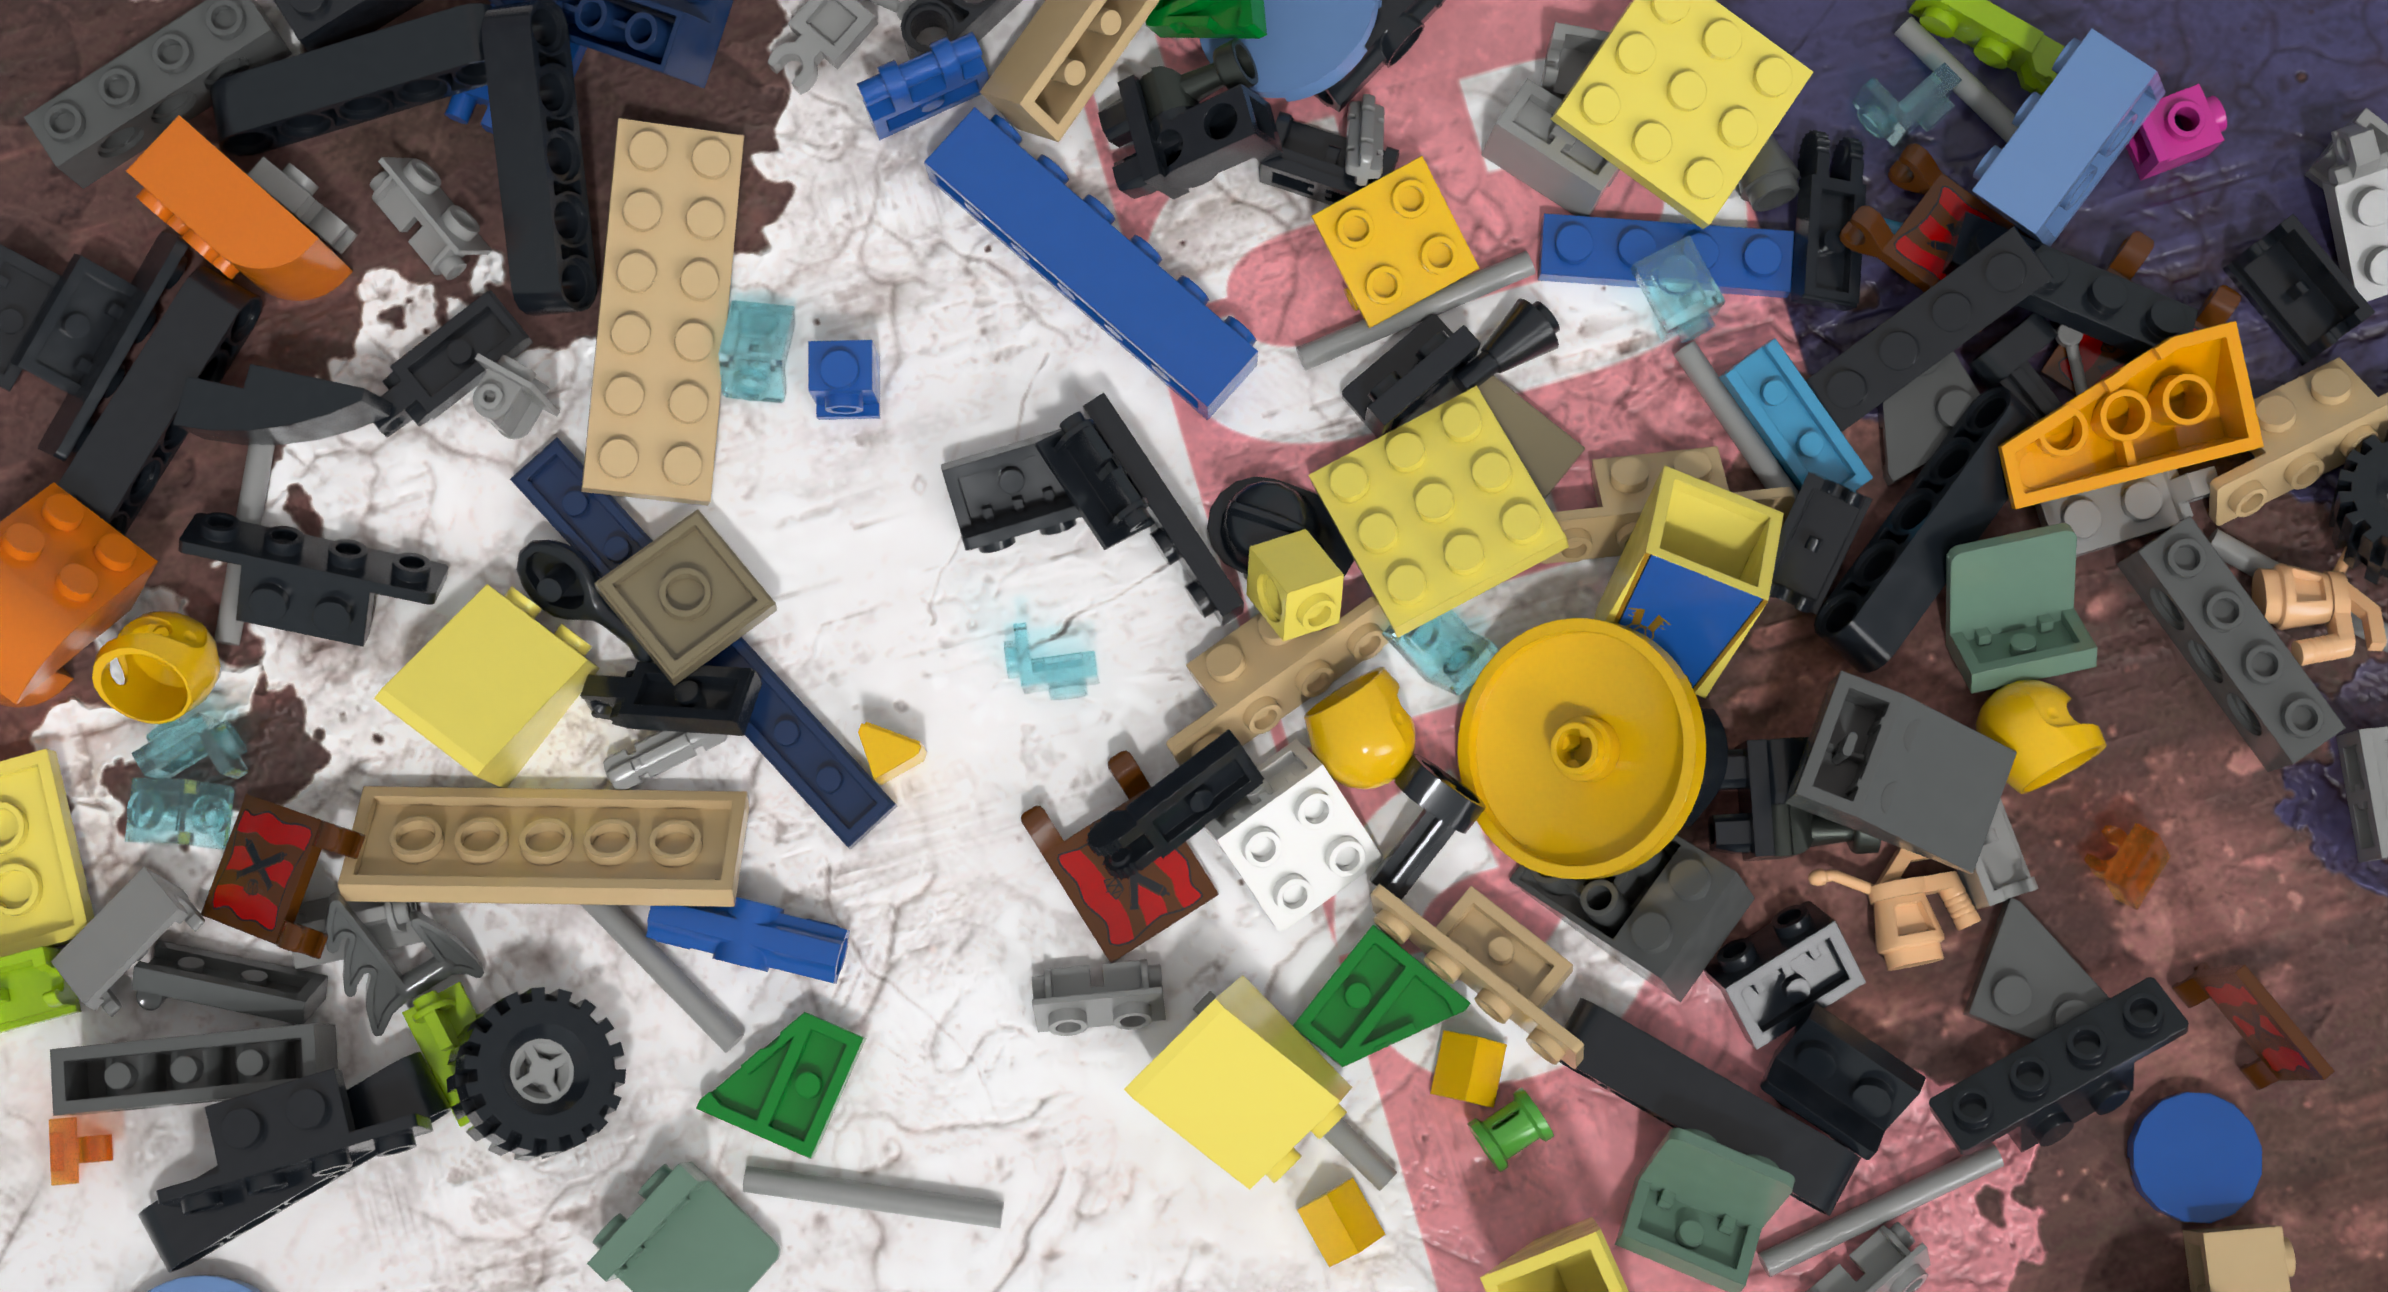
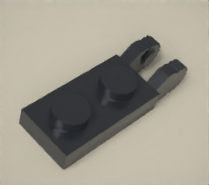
M1809 130V133H1806L1805 137L1802 138L1800 151L1798 152L1800 157L1797 169L1800 171L1801 179H1799L1800 190L1798 191L1791 302L1848 311L1857 308V304H1859L1862 254L1847 248L1841 242L1839 236L1857 209L1865 206L1867 185L1863 184L1864 146H1862V142L1859 139L1843 137L1842 140H1839L1833 152L1834 157L1832 159L1833 165L1830 178L1829 148L1831 146L1829 145V135L1826 132Z
M1228 729L1125 807L1126 810L1110 811L1101 818L1100 822H1095V825L1090 827V832L1087 833L1088 839L1086 841L1094 854L1096 853L1098 857L1102 855L1105 858L1103 864L1111 876L1115 879L1120 878L1121 881L1124 878L1129 879L1130 876H1135L1138 870L1142 871L1160 856L1162 858L1166 857L1202 830L1206 824L1219 817L1263 784L1264 778L1239 740Z

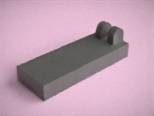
M159 941L155 945L154 958L149 963L139 961L134 966L132 990L137 991L136 999L138 1004L143 1009L149 1011L158 1009L169 997L299 1025L305 1024L326 999L328 975L295 970L290 967Z

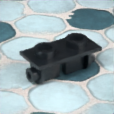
M1079 411L1060 423L1061 431L1036 442L1034 446L1104 550H1107L1151 527L1155 521L1146 510L1150 505L1147 498L1140 497L1121 467L1118 468L1112 459L1113 455L1094 429L1097 425L1094 419L1086 420Z

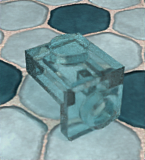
M1944 62L1902 101L1898 102L1876 78L1872 77L1861 87L1852 103L1857 109V117L1863 127L1876 138L1881 139L1884 137L1895 147L1919 125L1926 132H1929L1955 107L1948 98L1962 79Z
M1690 235L1633 263L1630 270L1660 323L1656 333L1662 343L1677 335L1681 342L1685 343L1701 336L1716 325L1712 317L1717 315L1725 303V299Z
M732 300L718 353L723 396L748 401L784 402L787 391L785 366L796 324L794 306Z
M1452 609L1397 638L1391 625L1382 633L1385 639L1426 682L1455 695L1462 694L1467 687L1475 683L1481 671L1498 651V647L1489 638L1472 632Z
M1027 623L1013 624L1015 640L1004 641L1005 662L1008 679L1020 678L1024 694L1049 691L1050 700H1067L1088 695L1087 686L1100 684L1095 650L1033 659Z
M199 712L183 722L181 719H176L159 725L147 734L146 739L148 743L131 753L145 776L162 781H167L208 755L222 775L239 779L249 773L240 757L247 752L246 746L232 724L227 720L220 723L218 719Z
M132 778L130 800L127 805L125 842L194 846L223 850L226 848L229 840L234 789L227 785L189 779Z

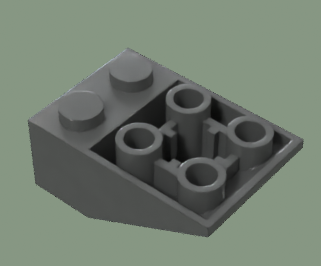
M1841 670L1829 682L1784 803L1965 873L1973 874L2017 752L1905 694Z
M1675 835L1659 853L1647 862L1619 875L1598 879H1562L1535 872L1520 864L1509 879L1512 884L1628 969L1680 1003L1755 899L1735 870L1678 835Z

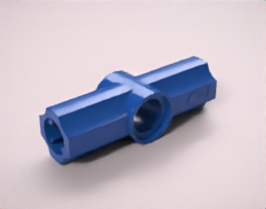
M736 897L735 907L651 906L647 919L646 937L655 939L660 943L712 953V959L768 972L769 968L837 984L848 950L850 930L809 918L802 919L783 914L785 909Z

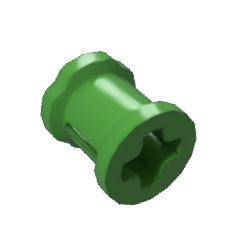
M1523 1088L1513 1092L1514 1100L1485 1120L1480 1121L1475 1118L1467 1123L1482 1150L1499 1172L1508 1168L1507 1160L1539 1138L1546 1142L1554 1137L1544 1116Z

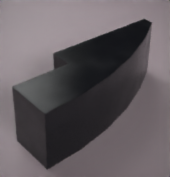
M250 364L244 388L187 376L173 425L206 440L240 445H284L320 440L359 429L390 416L393 403L365 388Z

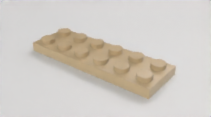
M618 118L581 492L708 506L711 502L744 135Z
M364 786L352 830L365 834V839L357 859L345 856L338 888L340 895L345 901L735 907L750 809L747 791Z

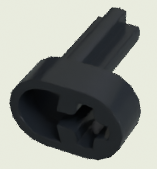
M2032 313L1968 364L1988 389L1995 385L2006 387L2039 420L2063 405L2028 362L2031 357L2059 335L2048 320L2041 315Z
M1418 754L1413 755L1394 782L1403 793L1424 809L1370 878L1374 885H1382L1400 900L1408 893L1453 833L1458 831L1466 834L1486 808L1483 801L1465 785Z

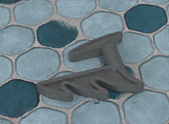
M334 892L329 896L325 918L326 934H328L327 950L331 953L337 952L342 939L347 937L344 947L342 975L344 991L348 997L355 996L357 985L364 974L369 973L366 983V1011L372 1033L375 1036H382L392 1015L409 999L417 997L451 975L467 974L475 978L483 976V966L477 956L442 924L419 911H412L410 913L411 925L433 954V957L402 975L344 898L338 892Z

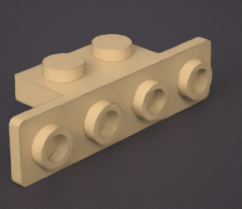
M2338 357L2254 399L2264 447L2249 450L2255 456L2254 459L2211 481L2209 517L2217 526H2220L2237 517L2250 516L2257 512L2265 503L2293 489L2306 488L2313 484L2321 475L2345 464L2346 458L2352 450L2355 449L2360 452L2363 441L2375 434L2384 443L2388 429V392L2377 397L2354 371Z
M1718 446L1593 459L1591 478L1598 507L1552 512L1567 537L1569 547L1541 563H1573L1586 559L1621 556L1664 465L1729 491ZM1791 487L1733 492L1783 512L1782 527L1795 502L1794 492Z
M1372 596L1341 617L1338 624L1329 626L1323 631L1311 632L1284 642L1263 615L1258 613L1186 664L1193 679L1215 707L1167 741L1166 745L1178 765H1182L1228 729L1244 746L1259 734L1270 731L1278 724L1280 719L1308 699L1325 692L1332 682L1356 665L1376 656L1396 636L1376 598Z
M1378 884L1370 894L1373 911L1377 914L1373 920L1388 937L1399 944H1404L1407 939L1427 954L1423 958L1425 963L1439 977L1450 984H1454L1459 979L1477 993V996L1474 998L1475 1002L1486 1014L1501 1024H1505L1508 1019L1512 1020L1529 1034L1526 1042L1546 1061L1557 1065L1560 1060H1563L1573 1069L1578 1067L1584 1059V1044L1541 1010L1573 972V964L1472 886L1435 927L1385 887Z

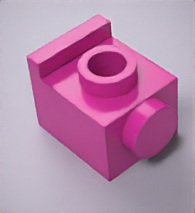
M2200 84L2163 97L2126 145L2140 181L2211 154L2224 141L2221 133L2227 128V116L2224 107L2217 97L2209 96L2206 98ZM2176 115H2178L2184 130H2181L2176 125L2174 119Z

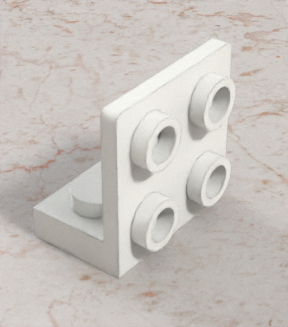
M1295 739L1257 766V769L1264 778L1263 784L1204 827L1205 831L1227 855L1273 925L1281 932L1290 928L1382 860L1381 853L1324 765L1298 739Z

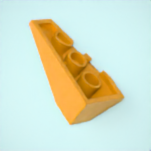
M2236 321L2167 338L1999 445L1998 451L2011 508L2019 509L2264 447Z

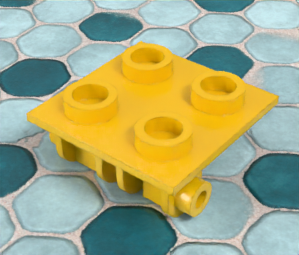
M1423 156L1311 215L1347 285L1344 293L1354 311L1360 310L1368 328L1381 323L1480 269Z

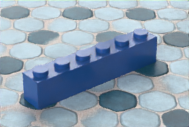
M974 107L924 161L929 180L1206 420H1209L1257 366L1258 350L1253 347L1257 341L1254 335L1232 316H1228L1223 321L1205 305L1209 302L1208 296L1192 280L1181 275L1176 281L1159 266V263L1162 261L1161 256L1148 242L1138 235H1134L1129 240L1113 227L1112 223L1115 221V217L1099 200L1089 194L1082 200L1065 185L1069 178L1050 158L1041 154L1036 160L1019 146V143L1022 141L1021 136L1006 120L996 114L989 120Z

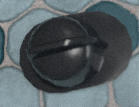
M1251 477L1236 481L1219 494L1210 509L1207 530L1211 546L1223 563L1241 573L1248 575L1250 546L1306 529L1344 576L1354 562L1350 551L1318 494L1289 483L1264 477Z

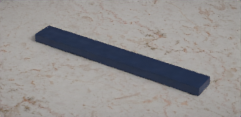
M556 437L510 480L571 547L580 551L588 559L598 576L602 578L653 540L611 495L581 492L584 465ZM742 637L704 664V666L739 667L756 670L762 686L745 736L849 849H852L898 807Z

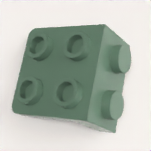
M2059 523L1960 544L1951 548L1947 553L1945 646L1971 694L2001 688L2019 680H2037L2097 667V646L2074 609L2077 536L2069 524Z
M1672 1128L1635 1178L1615 1245L1727 1292H1741L1747 1283L1761 1230L1792 1193L1795 1178L1789 1172L1779 1169L1778 1165L1772 1160L1760 1155H1745L1721 1145L1706 1132L1697 1129Z
M687 1162L678 1164L673 1170L667 1164H664L646 1181L638 1192L645 1201L628 1219L619 1213L599 1232L592 1242L599 1251L587 1264L604 1281L607 1282L619 1278L633 1292H749L779 1259L781 1249L779 1244L694 1163Z

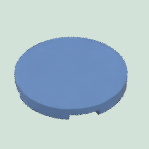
M1264 0L1267 35L1260 39H1239L1251 54L1258 73V83L1248 89L1263 98H1285L1287 102L1311 97L1333 86L1343 79L1367 52L1365 44L1374 28L1378 9L1382 7V0ZM1234 38L1199 39L1206 58L1210 63H1213L1214 50Z

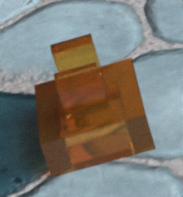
M2135 823L2128 836L2119 827L2106 825L2101 832L2107 842L2119 847L2117 854L2112 859L2101 860L2087 853L2084 861L2096 877L2104 879L2116 900L2138 910L2171 856L2160 835L2138 823Z
M77 1117L49 1119L51 1186L79 1184L78 1164L113 1161L112 1134L77 1137Z

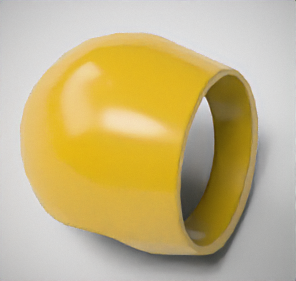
M172 611L145 613L129 622L122 628L117 638L108 641L100 648L95 656L92 680L94 688L110 707L128 718L150 724H163L174 721L204 702L217 683L220 673V662L216 641L202 623L187 615ZM114 658L118 659L123 670L124 685L117 684L111 676L110 661Z
M1385 667L1373 669L1343 685L1314 705L1304 715L1314 756L1324 765L1334 781L1350 788L1375 789L1389 784L1399 776L1414 754V723L1412 717L1403 709L1398 699L1399 683Z
M2019 680L1999 688L1981 707L1976 722L1977 732L2017 752L2006 783L2020 794L2036 790L2065 776L2094 758L2107 746L2098 725L2080 724L2071 717L2067 709V703L2071 700V697L2065 691L2040 680Z

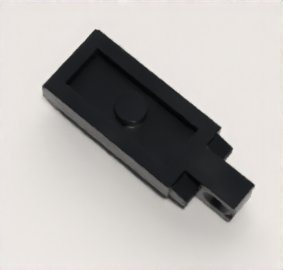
M491 290L487 291L390 366L393 372L382 381L388 388V391L381 397L393 403L390 416L373 422V424L385 437H389L412 420L419 427L430 421L431 418L434 420L476 388L481 382L486 370L475 360L478 353L498 363L502 355L513 359L530 346L533 341Z
M637 662L635 669L627 671L625 677L588 675L580 696L592 711L591 715L593 717L611 720L613 725L625 727L626 729L744 736L762 682L756 670H752V668L702 665L674 686L656 663Z

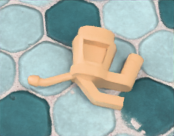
M2347 547L2344 548L2333 571L2321 573L2280 563L2276 564L2272 569L2258 568L2254 573L2251 588L2252 600L2269 624H2273L2274 627L2280 630L2325 624L2327 627L2328 635L2292 642L2291 654L2300 666L2347 658L2354 654L2356 641L2351 612L2362 620L2367 651H2382L2387 644L2381 607L2348 582L2345 573L2349 566L2343 561Z
M1903 848L1895 851L1875 884L1832 869H1815L1808 874V880L1811 885L1822 886L1827 882L1833 881L1868 894L1869 902L1874 906L1876 951L1884 956L1887 971L1925 965L1944 959L1940 944L1944 940V933L1926 895L1939 893L1958 931L1981 921L1956 871L1906 879L1901 878L1910 862L1929 859Z

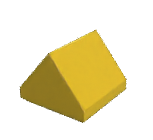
M869 722L861 723L858 734L873 778L880 786L924 762L927 751L920 741Z
M1443 1030L1430 1094L1494 1108L1507 1044L1478 1036Z
M1353 1177L1296 1209L1329 1267L1360 1253L1386 1235Z

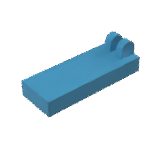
M1776 338L1745 356L1743 360L1734 364L1719 376V379L1798 491H1800L1808 472L1817 473L1854 491L1873 478Z

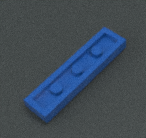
M1544 213L1541 221L1538 281L1787 298L1791 293L1794 231L1709 225L1702 229L1696 224Z

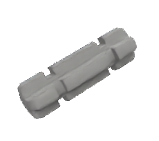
M1363 94L1362 101H1352L1348 106L1345 172L1355 176V184L1359 186H1367L1368 179H1379L1383 173L1385 110L1383 106L1375 104V96L1370 94Z
M659 731L635 743V751L628 753L627 749H623L607 757L603 762L604 769L609 781L616 790H629L643 783L641 776L648 773L650 778H653L697 756L695 749L703 746L705 751L725 742L728 736Z

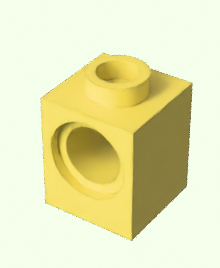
M1306 529L1249 547L1246 595L1283 642L1340 623L1344 574Z

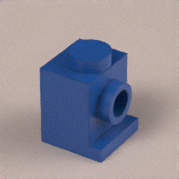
M872 340L808 341V391L816 403V417L818 420L880 419V356Z

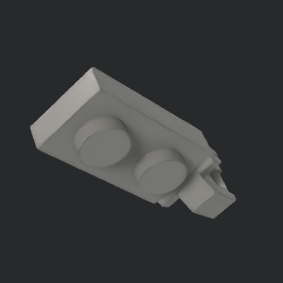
M2354 123L2331 132L2338 166L2329 169V181L2322 184L2339 268L2368 302L2388 294V152L2379 151L2373 128H2366Z
M2215 466L2179 476L2178 470L2174 469L2035 504L2034 506L2042 527L2059 523H2067L2072 527L2077 536L2076 557L2167 530L2185 518L2193 517L2194 515L2189 503L2210 497V483L2214 478L2218 477Z

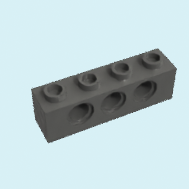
M205 0L24 116L55 166L84 189L148 148L178 115L188 122L212 106L210 88L217 80L286 59L292 55V52L256 0Z
M2191 516L2168 528L2116 564L2267 772L2295 764L2346 728Z
M309 1023L50 1049L53 1116L87 1115L226 1101L325 1070L338 1069L336 1027L333 1024Z

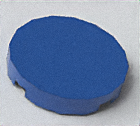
M2181 1092L2154 1101L2136 1119L2127 1140V1158H2130V1169L2133 1174L2130 1176L2136 1191L2154 1210L2177 1221L2212 1223L2234 1215L2252 1198L2262 1175V1146L2253 1124L2234 1104L2211 1093Z

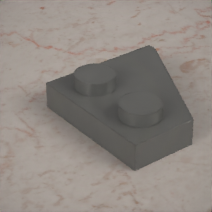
M1954 351L1877 406L1879 429H1883L1886 462L1882 467L1883 479L1888 486L1925 466L1968 406L1980 395Z
M2009 898L2003 902L1963 1015L2033 1042L2110 998L2020 901Z

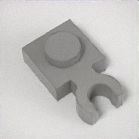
M808 0L788 22L791 31L799 38L795 42L784 43L776 47L769 56L768 65L773 72L778 74L788 62L798 61L802 63L801 73L792 82L794 89L801 95L814 86L818 77L817 66L825 58L836 69H839L878 25L877 19L857 0Z
M263 156L247 174L295 218L315 232L340 254L357 237L342 220L312 197L319 187L291 163H288L281 171Z

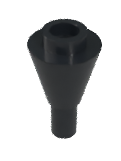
M1518 299L1481 348V353L1452 375L1454 384L1463 393L1476 385L1479 387L1496 373H1503L1557 349L1559 343L1556 333L1560 330L1558 321L1552 312L1541 302L1536 301L1531 304L1525 299Z

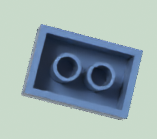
M2093 28L2083 41L2073 38L2065 46L2052 67V71L2058 75L2043 95L2033 92L2026 99L2012 122L2018 129L2003 149L1997 145L1993 146L1980 161L1973 174V178L1978 180V183L1972 191L1983 204L2035 241L2049 247L2052 246L2166 93L2159 74L2155 69Z

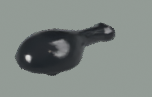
M532 540L519 551L516 570L521 584L529 597L542 610L553 617L561 619L594 621L630 648L634 658L639 662H654L596 591L594 583L600 578L593 565L580 551L557 540Z

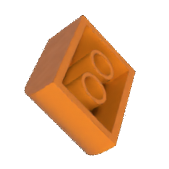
M180 115L126 170L128 174L144 187L135 197L162 221L173 228L191 247L230 280L240 271L256 286L274 297L290 301H305L321 297L333 291L353 272L314 233Z
M55 482L0 521V693L15 705L127 614L134 606L158 563L156 559Z

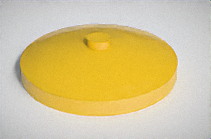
M1589 618L1561 619L1538 625L1515 637L1502 647L1481 671L1471 688L1460 721L1457 751L1461 783L1476 794L1486 806L1477 819L1478 824L1489 839L1504 854L1524 867L1547 876L1562 879L1605 878L1619 875L1647 862L1659 853L1683 827L1694 807L1703 781L1706 764L1705 726L1698 699L1688 678L1669 653L1656 642L1632 628L1614 622Z

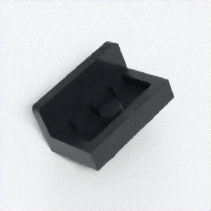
M1061 429L941 464L943 477L966 551L979 548L981 553L997 552L1012 546L1016 542V536L1040 530L1042 535H1052L1069 530L1077 524L1076 519L1082 516L1034 446L1036 442L1061 431Z

